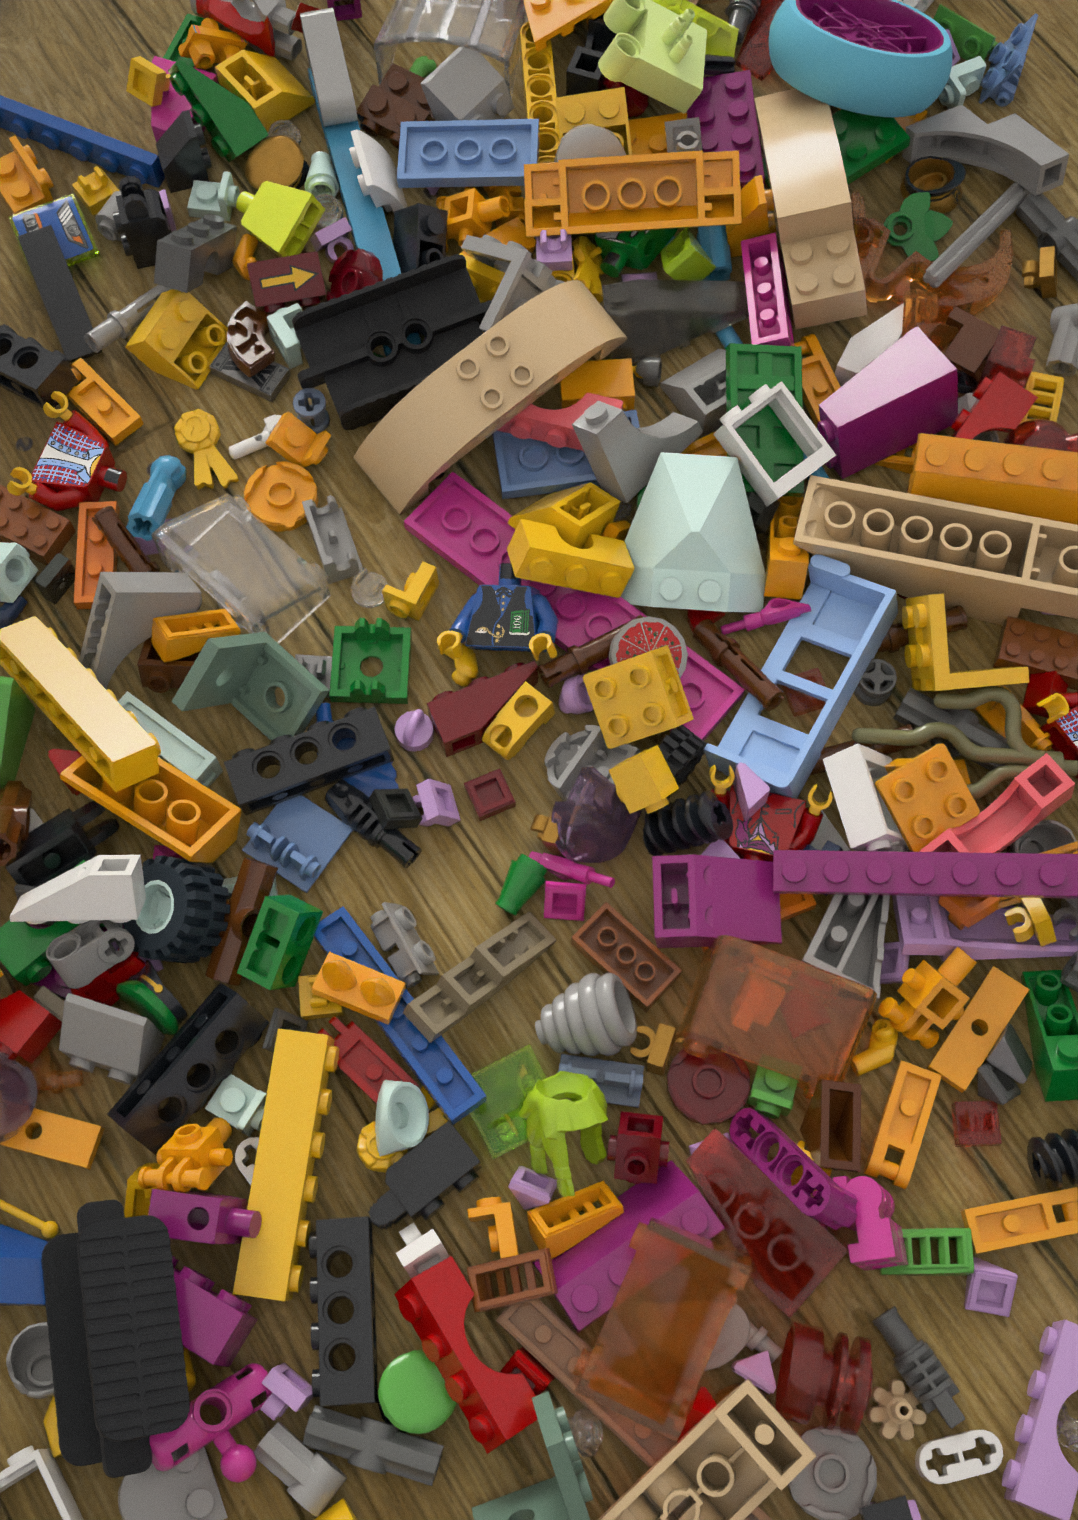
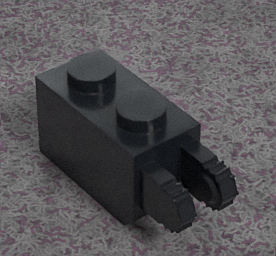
M127 175L120 179L119 182L121 195L116 196L119 211L113 212V218L118 234L125 233L121 235V240L126 256L133 255L137 269L155 265L157 240L171 234L172 231L160 193L153 189L143 190L139 178Z
M94 800L74 812L68 808L29 832L28 840L21 841L17 857L11 858L5 868L17 884L38 887L73 869L81 861L92 859L97 853L95 846L116 833L120 825L116 819L110 818L85 831L82 826L99 817L106 811V808Z
M450 1121L446 1122L387 1169L385 1182L390 1190L377 1199V1203H373L370 1211H368L371 1219L370 1222L374 1226H377L382 1231L383 1229L388 1230L389 1227L392 1228L393 1224L396 1225L408 1214L414 1221L420 1216L426 1221L445 1206L442 1199L455 1188L461 1193L479 1179V1175L476 1172L482 1168L481 1162Z

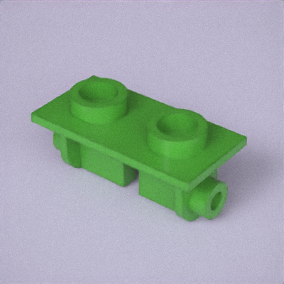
M942 4L939 5L933 19L944 29L950 30L959 56L967 61L981 56L983 61H985L987 55H990L998 44L995 41L996 37Z

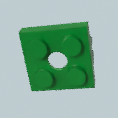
M359 618L355 622V626H335L329 692L331 702L408 704L412 645L411 628L390 627L389 623L382 618H377L375 624H369L365 618ZM374 657L382 662L383 669L380 674L368 677L361 672V664L367 658Z

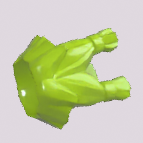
M560 1071L548 1078L537 1079L532 1091L528 1093L523 1102L519 1116L526 1119L527 1139L530 1142L531 1166L534 1172L538 1174L548 1173L545 1160L546 1151L553 1163L559 1194L567 1197L574 1196L575 1193L571 1179L565 1133L581 1129V1149L588 1161L598 1165L607 1156L601 1136L602 1123L609 1119L607 1118L605 1096L593 1079L584 1074Z

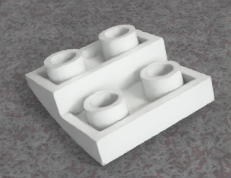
M357 129L351 131L354 147L349 148L356 169L361 168L363 173L357 175L364 197L370 195L376 208L384 205L387 213L390 211L395 213V211L406 208L407 203L402 188L398 187L397 170L390 155L375 139Z

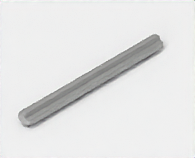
M1014 182L926 269V273L923 275L924 282L929 283L932 288L939 287L1032 193L1017 182Z

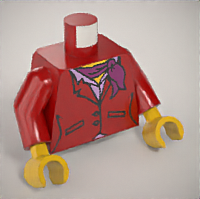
M716 765L710 768V779L715 786L711 792L729 809L734 826L732 835L724 841L740 859L773 862V850H803L814 841L823 819L821 810L829 807L832 802V790H830L828 799L825 802H818L813 797L817 784L812 786L808 794L810 807L805 808V800L769 793L766 803L745 821L735 786L732 785L735 779L732 767L729 765V776L723 781L715 779Z

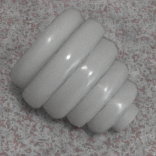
M590 973L585 975L579 983H572L565 990V993H561L553 999L552 1004H547L542 1008L540 1020L535 1022L536 1033L541 1044H548L553 1051L558 1053L566 1050L571 1054H580L582 1052L588 1056H596L599 1053L611 1056L617 1054L623 1046L631 1045L637 1037L636 1017L629 993L619 976L613 973H605L602 976L597 973Z

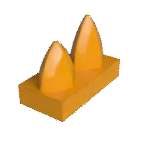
M329 952L311 990L314 995L389 1025L406 989V983Z

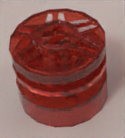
M795 1321L791 1322L780 1362L775 1409L787 1421L808 1425L815 1406H820L823 1429L833 1431L840 1413L841 1433L856 1436L871 1395L873 1368L871 1365L872 1348L870 1338L856 1336L849 1352L847 1333L839 1332L833 1341L830 1351L825 1350L823 1328Z

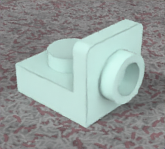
M981 56L951 67L950 77L942 93L938 96L941 104L946 106L948 110L963 105L965 97L979 89L987 66Z
M223 172L221 183L194 180L187 205L189 217L203 218L204 215H217L223 217L225 221H230L233 207H236V201L240 195L239 187L234 185L231 172Z
M298 303L280 308L274 314L267 316L271 339L290 369L303 364L300 352L302 347L292 323V319L300 311L302 312V308Z
M230 1074L222 1081L205 1109L216 1117L226 1120L232 1127L250 1137L254 1129L261 1130L267 1094Z

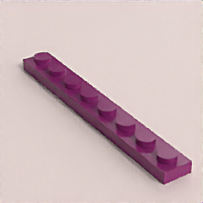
M773 850V893L1078 899V854Z

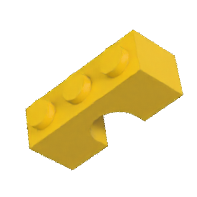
M520 519L507 547L515 578L620 598L635 570L623 540L590 534L583 549L566 543L559 536L556 526Z

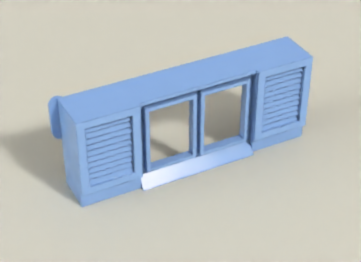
M816 554L810 559L808 571L811 583L799 602L809 604L811 612L803 613L799 617L789 620L761 669L775 685L778 683L826 702L809 735L760 716L763 706L748 692L718 747L707 743L704 748L709 767L716 765V770L729 776V765L735 773L736 766L740 762L745 763L770 787L769 793L796 799L816 765L823 747L871 659L874 658L898 614L896 590L851 575L848 564L820 554ZM802 640L850 658L833 690L785 672Z

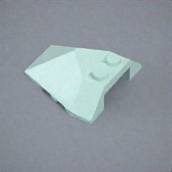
M661 452L624 541L635 570L620 597L629 602L630 605L721 612L755 613L761 611L764 604L766 573L738 458Z

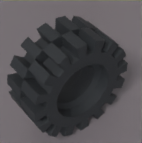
M684 725L674 728L669 736L666 735L659 746L678 787L695 770L694 767L701 761L702 756L705 754L704 748L707 745L706 742Z

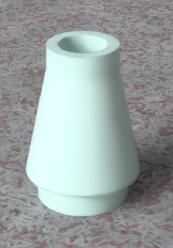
M322 151L312 155L311 165L304 184L305 191L313 194L320 203L332 201L339 190L331 157L328 153Z

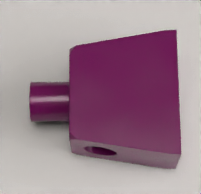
M152 1189L148 1215L160 1219L166 1225L171 1239L207 1244H240L242 1237L256 1238L262 1222L259 1211L247 1210L248 1202L245 1198L193 1190L181 1193L174 1190Z

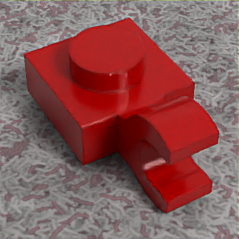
M132 951L128 958L97 976L88 985L77 989L70 988L71 993L112 1006L120 999L116 994L117 984L129 981L131 976L136 975L144 968L145 962L137 957L139 952Z

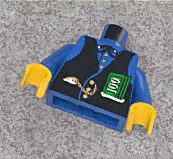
M511 563L499 564L498 585H479L477 592L471 595L451 628L438 636L437 644L441 655L444 654L446 648L452 646L455 658H460L463 655L461 643L466 641L465 646L475 650L532 652L536 661L539 660V654L546 652L547 649L552 659L557 657L554 642L558 618L547 598L541 595L538 589L532 586H521L522 579L515 578Z

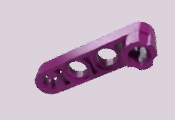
M744 1108L738 1111L730 1124L729 1131L732 1141L802 1213L835 1230L840 1227L849 1228L858 1215L856 1212L858 1200L855 1195L836 1184L768 1117L752 1108ZM751 1127L760 1134L756 1139L751 1137L752 1134L749 1131ZM779 1142L777 1156L768 1162L767 1156L771 1146ZM802 1165L803 1175L800 1181L792 1186L791 1175L798 1166ZM815 1189L818 1190L816 1196L811 1195Z

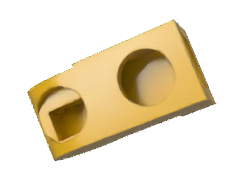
M525 681L496 715L494 721L485 731L482 741L504 759L510 760L522 749L534 732L555 715L553 702Z

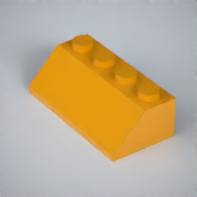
M83 755L60 773L61 780L190 862L213 863L237 840L242 809L159 757L158 774L118 792L112 789Z

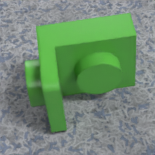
M762 1053L747 1104L756 1106L755 1111L768 1118L779 1119L780 1115L787 1117L794 1104L793 1098L802 1066Z

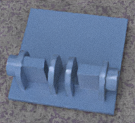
M1035 13L1025 24L1019 23L1011 33L1010 38L1004 44L998 43L989 56V61L991 62L989 70L981 81L983 89L979 99L980 104L988 97L995 100V103L1001 107H1005L1013 101L1038 14Z
M300 795L276 804L261 825L254 822L246 834L251 839L242 851L257 861L278 867V875L307 893L353 830L349 825H346L332 814Z

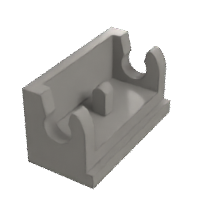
M330 495L327 496L328 504L322 508H317L312 499L302 502L306 520L328 584L364 573L342 508H338L335 497Z

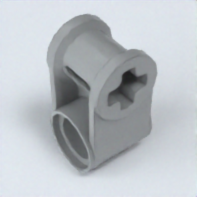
M89 920L54 939L47 947L46 957L69 988L77 989L88 985L97 976L128 958L134 949L135 942L131 933L123 929L122 923H114L110 920ZM100 923H103L108 931L103 932ZM115 941L119 951H116L111 943Z

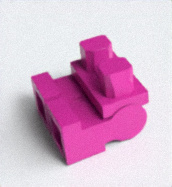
M847 1176L833 1177V1181L854 1194L858 1200L856 1203L858 1215L849 1229L857 1231L859 1243L848 1244L850 1262L865 1271L908 1265L902 1227L891 1219L895 1207L891 1194L875 1180L867 1176H858L853 1179ZM813 1191L812 1195L816 1196L818 1191Z

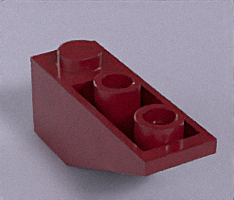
M535 660L527 664L523 662L515 663L506 668L504 673L491 678L486 676L477 678L468 687L456 692H442L427 703L429 718L432 721L433 728L446 757L483 743L482 737L485 731L526 681L532 687L538 683V666Z

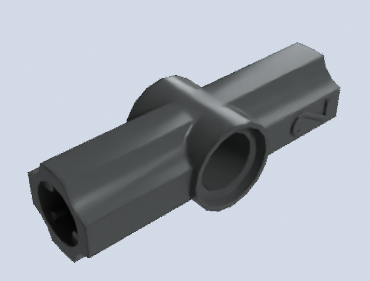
M1043 193L1036 196L1033 194L1028 195L1018 206L1016 215L1036 235L1039 250L1043 247L1055 246L1057 260L1078 281V219L1072 216L1065 218Z
M913 688L909 689L893 718L904 725L910 724L913 730L929 722L952 724L977 746L1009 748L1005 737L980 725L977 716L970 710L937 708L934 704V699ZM937 737L930 740L932 746L945 744L951 757L962 755L945 738ZM973 761L990 771L998 766L1005 765Z
M318 1405L314 1406L309 1417L302 1443L309 1446V1448L348 1459L347 1463L384 1475H386V1472H390L433 1486L444 1446L437 1444V1442L399 1432V1429L393 1425L365 1416H361V1419Z

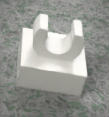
M413 1222L399 1231L407 1246L398 1251L396 1255L411 1278L450 1257L434 1229L421 1235Z

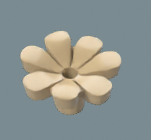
M899 1379L889 1381L888 1392L881 1387H874L870 1392V1397L878 1405L867 1410L869 1422L882 1423L879 1435L885 1440H891L897 1432L902 1441L911 1440L914 1437L912 1425L921 1426L926 1421V1414L916 1408V1405L919 1404L917 1398L910 1389L905 1393V1386Z

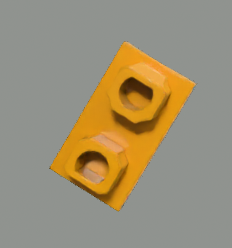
M205 18L200 26L191 24L187 39L183 44H180L178 50L181 57L193 60L195 68L206 70L211 68L213 63L220 64L239 51L244 50L248 41L236 33L219 30L216 20Z

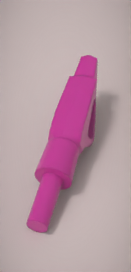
M774 598L761 611L743 615V620L721 626V631L724 635L747 629L749 632L764 625L781 623L799 617L803 613L811 612V606L788 599Z
M532 851L529 854L530 858L546 867L550 873L562 880L574 879L587 885L594 882L610 888L615 884L614 878L596 873L594 867L578 864L569 859L548 853L541 854Z

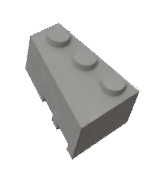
M834 894L796 973L871 1010L880 998V976L884 959V937L888 920L890 895Z

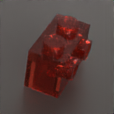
M1001 325L977 387L985 377L992 379L994 375L1001 372L1024 388L1036 361L1029 357L1037 337Z

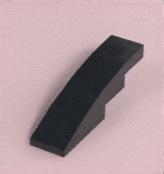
M49 225L17 236L65 356L71 363H74L79 358L85 359L102 353V350L97 353L92 351L84 339V335L91 331L93 327L52 226Z

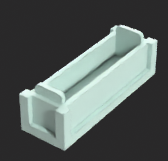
M127 691L118 701L126 711H131L135 715L139 725L147 733H152L157 738L161 748V754L158 755L159 758L207 788L223 772L216 756Z

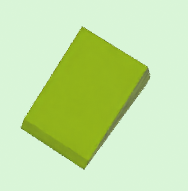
M688 228L679 233L660 252L664 271L688 291H691L716 268Z

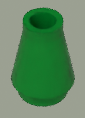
M520 854L516 861H511L500 896L495 905L516 916L523 905L546 882L544 876L548 869L532 858Z

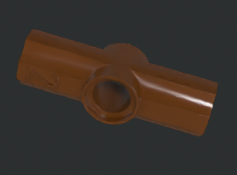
M8 781L3 788H0V866H6L11 858L17 857L21 841L28 840L32 791L27 789L22 781Z
M247 857L243 859L231 898L226 900V904L230 905V914H225L224 921L228 922L226 931H220L219 933L222 940L218 946L214 947L205 976L226 984L240 985L243 976L239 975L237 971L264 898L270 895L278 867Z

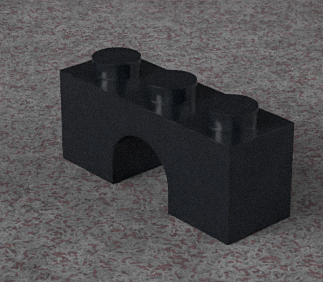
M604 14L594 20H588V35L585 48L577 46L566 71V96L601 91L604 86L602 81L605 76L601 73L598 62L617 35L606 26Z

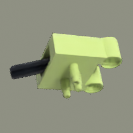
M613 0L603 16L606 26L617 35L599 59L598 67L601 73L611 81L622 82L684 114L703 91L704 75H721L735 72L734 65L736 61L733 57L705 55L707 29L692 22L695 17V12L692 9H686L683 14L678 15L652 0Z

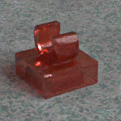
M962 1101L951 1104L955 1147L999 1146L1002 1144L998 1105L996 1102Z

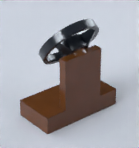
M955 306L947 318L941 337L951 342L944 355L957 368L958 393L974 392L978 383L973 376L984 360L1004 370L1013 355L1018 339Z

